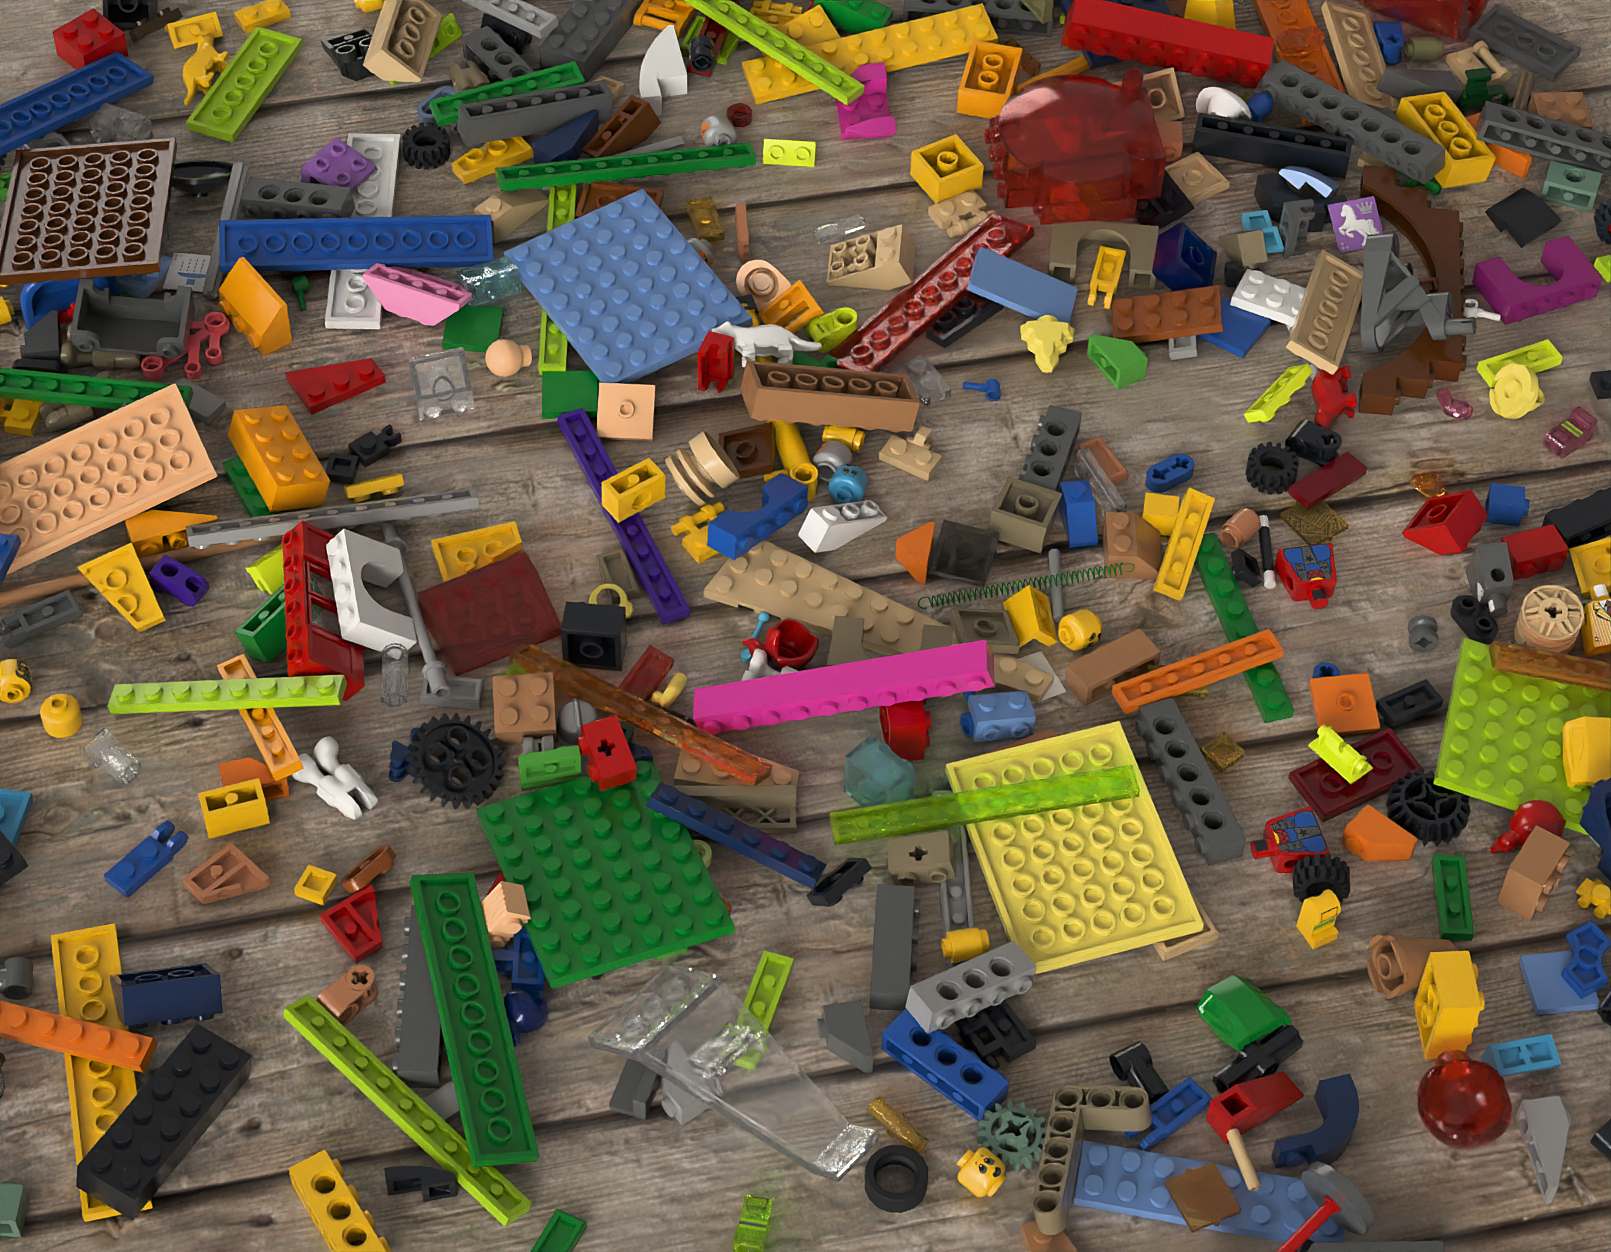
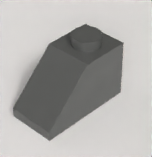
M57 310L50 311L24 333L25 345H20L21 358L57 360L61 362L62 330Z
M861 1000L823 1005L822 1019H817V1027L820 1039H826L828 1050L863 1072H872L874 1054Z

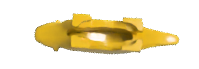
M212 33L199 36L196 53L184 64L182 77L188 93L183 102L186 106L193 101L197 91H201L206 95L211 89V81L215 72L222 74L229 62H224L229 59L228 52L224 51L218 54L214 48V36Z

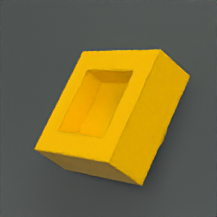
M308 864L294 888L295 896L324 906L338 882L337 874Z

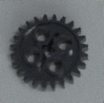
M443 713L439 720L433 716L428 724L424 722L418 729L419 731L416 730L411 738L413 741L407 747L411 752L406 757V761L413 763L409 767L408 773H417V776L412 781L413 784L422 783L424 786L420 793L423 794L430 791L432 793L430 797L431 802L437 797L441 798L442 807L448 801H452V806L455 810H457L461 802L466 809H469L473 802L479 806L484 798L488 800L494 793L493 791H496L501 783L499 781L505 774L501 769L506 764V761L498 759L504 750L495 749L499 739L490 740L488 736L491 729L482 732L480 730L482 722L478 721L475 725L470 724L471 718L469 715L464 721H460L458 713H455L451 720L446 713ZM451 738L458 740L460 745L455 744ZM430 755L435 756L436 758H438V760L440 761V763L435 762L434 760H432V758L430 757ZM472 759L477 760L481 766L474 764ZM452 777L457 778L461 782V785L455 783Z

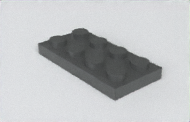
M1497 4L1470 28L1468 37L1477 42L1484 41L1489 48L1552 81L1581 52V48Z

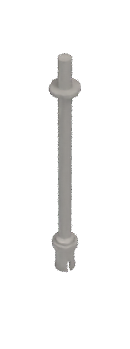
M385 523L382 526L386 539L384 544L400 549L404 572L398 579L410 617L413 618L414 629L426 663L422 669L423 677L429 682L432 697L438 700L444 699L451 693L445 676L447 670L443 662L437 661L403 557V553L407 550V543L404 539L396 536L392 523Z

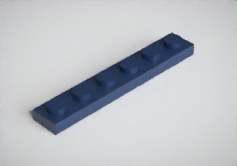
M660 782L648 799L646 807L811 889H814L827 865L817 860L814 856L807 855L789 846L786 842L779 841L761 832L758 828L751 827L727 813H722L706 805L705 802L699 799H694L680 792L673 786Z

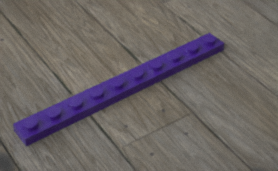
M581 408L558 415L557 424L622 548H624L662 624L664 625L690 616V608L639 512L618 523L602 506V482L618 474L585 410Z

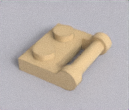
M1484 41L1477 42L1473 47L1447 54L1445 62L1465 86L1468 80L1465 70L1485 68L1477 59L1479 57L1494 72L1491 74V80L1487 82L1486 86L1503 84L1512 76L1509 69L1503 67L1490 53L1489 46Z

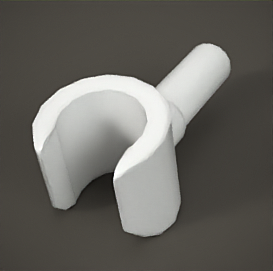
M1475 299L1465 300L1463 316H1466V318L1484 317L1496 321L1500 320V314L1478 309V302Z

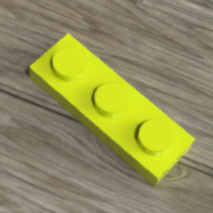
M1547 339L1480 361L1476 370L1492 388L1495 387L1498 381L1494 379L1496 374L1503 367L1511 363L1528 366L1537 373L1561 365L1563 357Z
M1309 364L1288 367L1243 414L1248 423L1257 421L1264 423L1275 417V411L1280 406L1288 403L1291 400L1290 396L1306 384L1305 380L1313 373Z

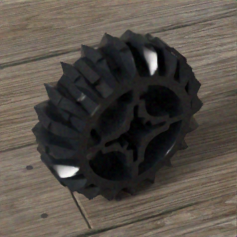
M1419 769L1415 775L1408 771L1404 778L1399 777L1395 785L1390 788L1389 797L1386 801L1388 818L1418 840H1421L1424 847L1429 841H1432L1437 847L1441 840L1449 844L1453 837L1458 838L1462 830L1466 828L1467 818H1469L1471 812L1468 805L1469 796L1433 784L1435 775L1432 769L1428 774H1424Z

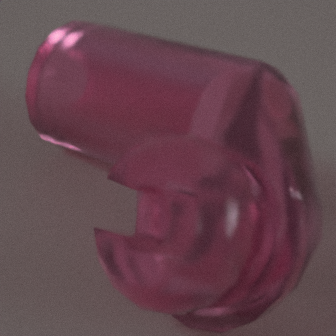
M1444 388L1436 393L1441 408L1448 417L1468 419L1472 416L1473 407L1466 401L1453 399L1448 389Z

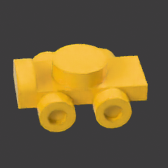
M1586 878L1576 890V893L1580 895V898L1577 900L1578 904L1583 908H1588L1591 903L1597 906L1593 912L1600 919H1603L1607 913L1611 915V890L1609 887L1604 885L1599 879L1591 881Z

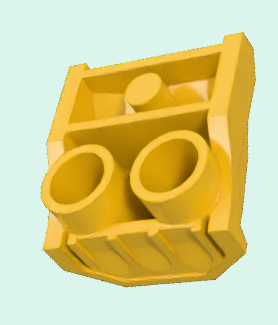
M1584 716L1566 722L1562 727L1563 765L1568 787H1574L1575 785L1593 786L1599 780L1604 779L1606 781L1610 779L1611 718Z

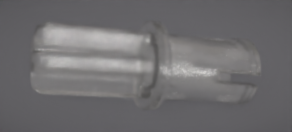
M862 214L842 220L835 218L833 222L813 227L815 231L813 234L817 243L837 237L841 239L845 237V234L864 229L866 221Z

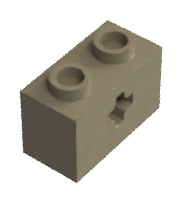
M948 830L887 839L888 871L894 885L914 886L915 884L928 882L940 883L956 878L955 846Z

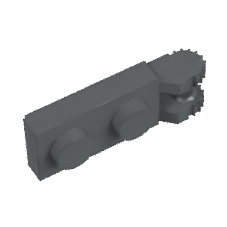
M66 590L18 610L15 614L4 618V620L1 619L0 636L3 635L2 642L5 647L15 648V646L22 645L27 638L31 639L82 617L83 612L72 592Z

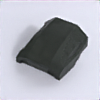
M369 26L321 41L323 49L339 68L341 75L354 81L375 75L363 66L374 33Z

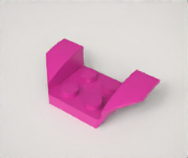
M879 62L859 66L850 77L865 85L864 94L848 105L836 99L841 140L892 137L893 134H897L894 116H890L885 63Z

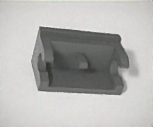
M1312 199L1284 202L1279 225V234L1284 246V250L1281 252L1284 259H1288L1290 256L1303 255L1308 251V246L1296 247V244H1302L1307 241L1306 234L1309 220L1315 217V212H1311L1314 207Z

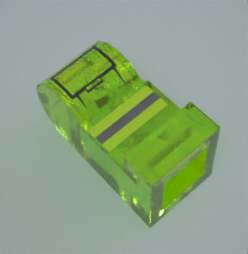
M746 1194L738 1229L733 1240V1252L766 1251L773 1209L772 1198ZM744 1247L754 1248L758 1250L748 1251L744 1249Z

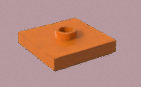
M1369 673L1311 678L1308 683L1318 729L1324 724L1327 727L1332 726L1334 732L1339 736L1379 731L1380 723Z

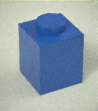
M1491 483L1485 501V511L1488 515L1485 522L1519 527L1522 516H1527L1530 500L1525 499V487Z

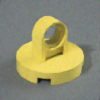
M1515 363L1503 367L1496 374L1494 379L1498 381L1495 389H1490L1489 393L1490 405L1493 411L1507 419H1518L1527 412L1533 411L1545 401L1534 370L1528 366Z

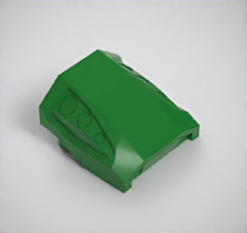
M1232 975L1208 988L1197 1006L1199 1017L1211 1027L1212 1031L1216 1033L1221 1041L1238 1052L1258 1038L1282 1025L1291 1023L1287 1012L1275 1004L1258 987L1253 985L1251 979Z

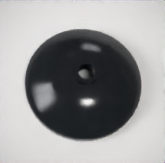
M210 160L176 162L172 187L182 192L192 193L193 197H206L209 192L218 191L228 185L233 164Z

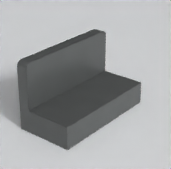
M654 1045L650 1057L634 1052L629 1054L609 1103L611 1110L646 1120L666 1070V1048Z

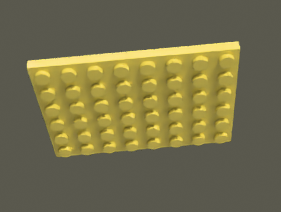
M1120 721L945 764V772L1008 941H1015L1036 965L1035 974L1203 930L1204 924Z

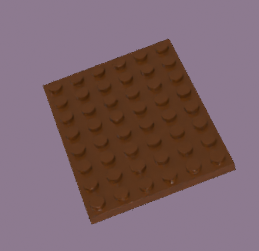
M176 137L16 150L0 228V285L29 282L40 283L42 281L55 280L67 281L80 278L94 279L105 276L121 277L130 274L160 272L177 153Z

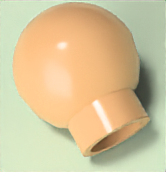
M499 339L488 347L485 360L487 367L493 374L500 377H508L516 374L521 367H529L532 361V354L528 345H518L512 340Z

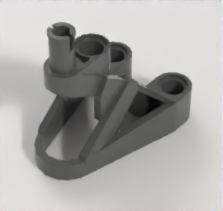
M1397 233L1370 234L1367 236L1364 250L1361 308V340L1366 353L1383 352L1384 348L1395 341L1409 326L1426 325L1433 340L1449 339L1450 335L1476 334V330H1474L1477 329L1475 317L1452 319L1454 305L1451 292L1425 293L1418 278L1413 276L1411 263H1401L1399 260L1400 243ZM1403 310H1408L1405 314L1401 316Z

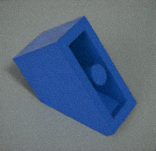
M1089 480L1061 482L1059 492L1063 494L1058 508L1069 548L1097 545L1095 501Z

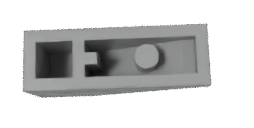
M1560 1095L1522 1100L1515 1116L1545 1204L1552 1203L1558 1189L1569 1127L1571 1126L1570 1111L1567 1107L1563 1106Z

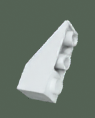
M871 500L814 507L810 509L798 536L815 553L836 550L885 522L888 517Z

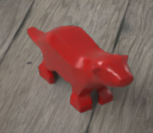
M1349 366L1341 367L1333 375L1325 370H1320L1313 379L1311 391L1318 408L1314 417L1316 425L1329 430L1332 422L1342 414H1346L1349 418L1354 417L1355 412L1352 408H1356L1357 405L1356 394L1343 395V392H1348L1347 378H1351Z

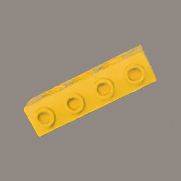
M325 1149L288 1168L292 1186L331 1252H391L384 1236L378 1238L373 1229L376 1228V1225L369 1211L365 1210L362 1212L357 1204L360 1202V1198L352 1184L346 1185L342 1177L345 1174L339 1161L336 1158L331 1160ZM327 1188L333 1189L329 1193H320L322 1190ZM341 1214L349 1215L345 1219H335L337 1216ZM357 1240L365 1241L363 1244L359 1246L351 1245L354 1241Z

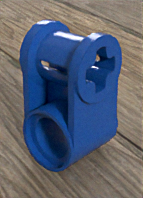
M1374 22L1373 28L1385 64H1399L1402 60L1401 46L1405 43L1401 22Z

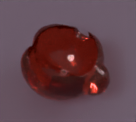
M1449 1049L1439 1054L1435 1065L1424 1074L1418 1086L1417 1108L1421 1121L1434 1138L1450 1148L1466 1150L1475 1145H1485L1494 1142L1505 1133L1512 1120V1103L1502 1075L1489 1064L1472 1060L1462 1050Z

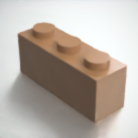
M1139 628L1131 633L1122 634L1118 639L1106 645L1098 646L1094 651L1082 657L1079 656L1071 660L1067 664L1065 683L1080 701L1087 706L1111 694L1112 685L1158 669L1161 651Z

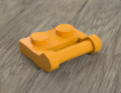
M644 0L635 13L633 23L639 27L645 25L662 31L668 25H674L677 38H682L686 26L697 9L683 0ZM650 14V15H653V16H656V17H660V18H664V19H667V20L674 21V22H676V23H671V22L664 21V20H661V19H657V18H654V17H650V16H647V15Z
M798 280L761 310L758 315L765 325L774 324L784 327L809 306L810 308L785 327V329L795 334L816 316L819 318L825 312L802 281Z

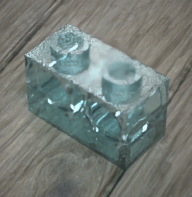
M508 256L457 271L459 284L472 293V299L468 302L471 307L522 292L518 268Z

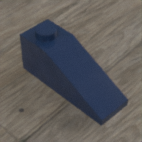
M593 109L532 142L533 162L539 164L578 160L583 153L581 149L598 132L597 111Z

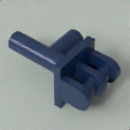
M413 728L411 730L410 742L413 741L411 738L416 732V730L419 731V728ZM396 740L392 742V751L390 753L389 779L393 782H400L408 775L416 777L417 773H408V769L413 763L406 761V757L411 751L407 749V746Z

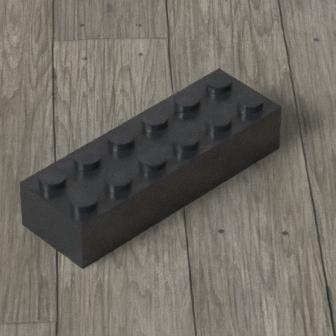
M196 1024L77 1165L76 1187L133 1221L250 1077L252 1055L201 1025Z

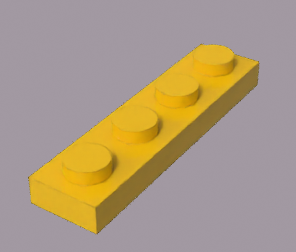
M1190 487L1185 491L1153 588L1154 591L1178 601L1183 598L1215 498Z

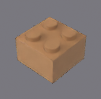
M1583 92L1532 93L1527 112L1593 129Z
M553 673L492 676L495 737L499 739L497 746L523 744V737L526 736L541 739L544 735H553V741L558 742Z
M1536 825L1508 869L1497 904L1530 921L1537 910L1542 913L1551 897L1549 896L1552 890L1556 891L1563 879L1564 874L1562 873L1571 858L1566 855L1570 842Z

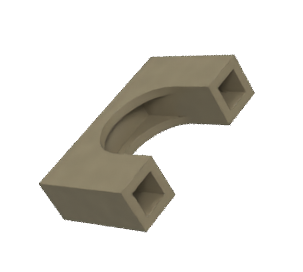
M1052 218L1048 275L1065 283L1074 284L1077 258L1087 250L1104 246L1126 251L1128 288L1154 290L1157 275L1159 226Z
M835 616L827 666L874 659L862 647L865 618ZM924 624L919 651L951 646L953 627ZM936 696L939 698H946V696Z

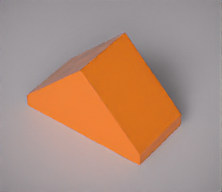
M928 522L898 538L896 542L895 558L919 584H926L934 542L935 522Z

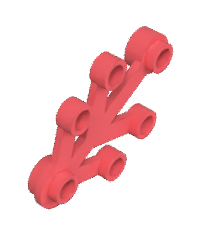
M211 312L205 316L204 321H193L191 331L198 332L194 335H189L184 353L176 358L159 357L156 355L145 357L141 361L143 375L151 381L159 380L163 376L166 367L188 353V362L184 366L185 375L190 380L200 378L202 375L199 363L201 343L210 337L209 348L205 351L206 361L211 365L220 364L223 360L222 350L220 349L221 336L230 329L229 319L221 312Z

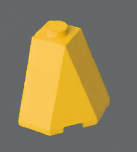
M1187 0L1184 14L1185 19L1236 30L1233 0Z

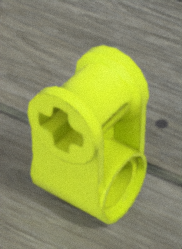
M848 307L839 308L819 318H813L805 325L804 332L814 342L822 344V348L817 350L819 353L828 352L856 340L858 335L857 313Z

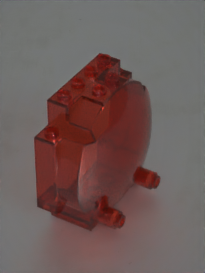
M1131 67L1123 73L1121 86L1111 84L1103 78L1077 74L1057 75L1036 80L1022 87L1020 93L1011 96L1003 106L1000 115L989 118V128L984 130L985 143L990 144L988 150L989 161L994 162L993 178L998 180L997 195L998 198L1003 199L1005 209L1033 207L1034 215L1038 214L1040 225L1135 218L1137 199L1161 197L1166 155L1147 88L1142 87L1144 77L1138 68Z

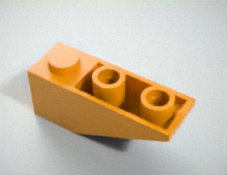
M149 510L125 520L130 543L133 544L139 558L188 547L185 526L219 522L218 517L215 515Z

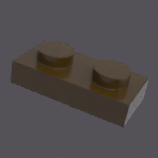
M167 7L155 13L157 18L151 21L144 18L134 23L135 28L129 32L133 42L164 28L169 23L180 20L183 16L179 8L171 11Z

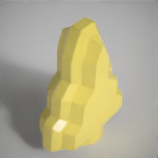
M1044 315L1037 320L1027 321L1021 325L1020 333L1021 340L1027 342L1028 350L1035 354V362L1040 370L1045 373H1052L1059 363V355L1066 352L1067 344L1073 342L1075 329L1069 323L1058 322L1054 316Z

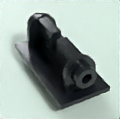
M483 13L481 28L489 26L495 33L501 36L502 40L509 47H513L516 53L521 55L523 46L525 44L529 45L532 42L530 33L492 15Z

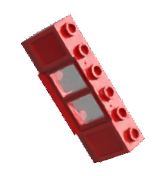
M301 521L282 537L288 676L344 675L347 686L342 700L347 701L365 687L363 650H365V646L342 639L326 548V545L335 536L305 521Z

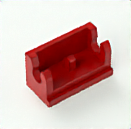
M708 331L698 350V390L706 391L709 388V384L716 381L719 383L717 385V392L720 393L725 389L729 379L734 377V337Z

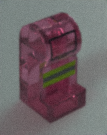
M1578 406L1571 412L1570 417L1547 433L1543 440V445L1558 457L1564 458L1593 438L1598 420Z

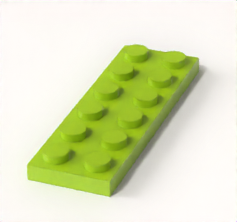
M257 26L186 121L187 130L234 143L303 48L302 39Z

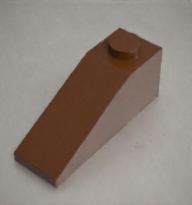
M631 95L581 150L593 158L615 155L644 142L661 122L649 102Z

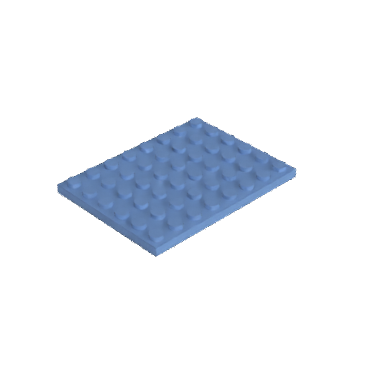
M644 189L638 190L503 252L504 260L601 383L630 384L699 350L708 331H712V329L719 327L727 321L732 325L740 327L753 325L751 315Z

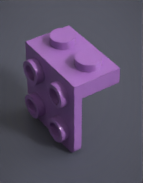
M335 137L311 160L304 164L300 172L302 174L301 182L312 184L320 182L323 185L347 187L352 192L374 172L375 164Z

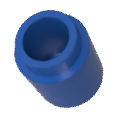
M1265 92L1255 93L1245 102L1250 109L1252 122L1258 123L1263 121L1272 112L1274 106L1273 99Z

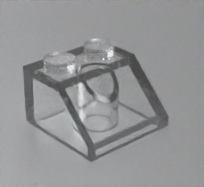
M463 347L408 358L412 397L420 420L474 409L473 390Z

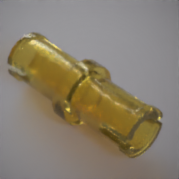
M882 1096L876 1097L870 1103L867 1112L887 1129L886 1133L891 1138L896 1137L906 1147L914 1149L918 1154L926 1147L929 1139L924 1137L908 1122L909 1118L904 1113L899 1114Z

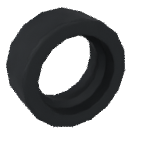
M889 1145L878 1149L870 1156L865 1167V1192L875 1206L890 1213H903L914 1209L922 1202L927 1191L928 1167L920 1154L914 1149L903 1145ZM901 1165L909 1168L915 1174L916 1183L909 1191L892 1193L878 1185L877 1173L883 1167Z

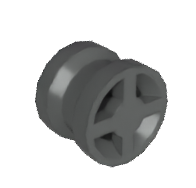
M1421 615L1412 618L1408 622V632L1411 634L1409 636V646L1413 650L1427 652L1438 646L1439 639L1436 634L1438 625L1433 617Z

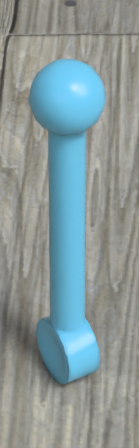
M767 612L759 614V622L752 638L758 639L764 623L769 621L770 616ZM748 647L741 652V660L743 662H750L752 659Z

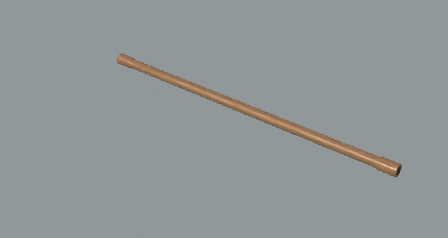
M283 535L271 536L270 539L265 541H255L254 539L242 540L239 544L226 545L224 543L212 544L211 547L206 549L188 546L139 559L144 571L147 572L151 571L165 554L180 563L279 540L282 539ZM77 573L0 592V607L93 584L82 573Z

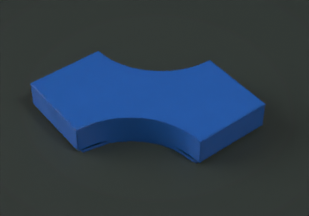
M1593 920L1568 932L1565 938L1572 950V962L1563 969L1561 976L1581 999L1603 988L1608 982V976L1602 967V955L1611 948V941Z

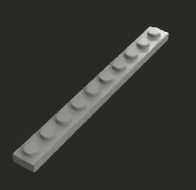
M474 488L185 527L189 547L206 549L211 547L212 544L224 543L226 545L239 544L242 540L254 539L255 541H265L270 539L271 536H284L287 531H291L301 521H305L324 531L336 527L353 529L358 524L382 525L388 520L395 519L411 521L415 517L425 515L434 518L440 517L443 513L447 512L469 513L472 509L479 508V501Z

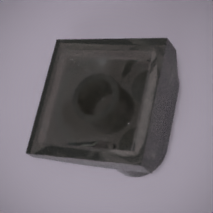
M943 520L928 574L985 588L993 559L997 554L1000 533Z

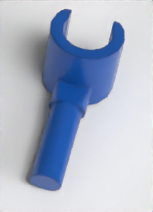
M990 379L986 384L963 382V388L985 392L986 398L990 401H998L1001 397L1000 383L996 379Z

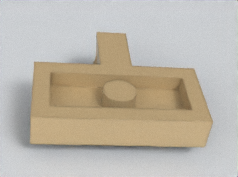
M922 426L914 438L909 436L905 440L892 434L879 452V460L929 481L942 463V455L930 451L932 445H929L932 441V429Z

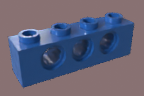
M907 1009L882 1032L881 1049L977 1121L984 1120L986 1110L994 1113L995 1104L1001 1105L1007 1099L1009 1081L1003 1073L997 1069H991L984 1064L976 1053L971 1050H965L947 1032L935 1030L927 1034ZM916 1043H924L926 1046H919ZM943 1061H948V1062H950V1063H952V1064H951V1065H945V1064H942L941 1062H943ZM968 1080H974V1081H976V1082H978V1083H976V1084H971V1083H968L967 1081H968Z

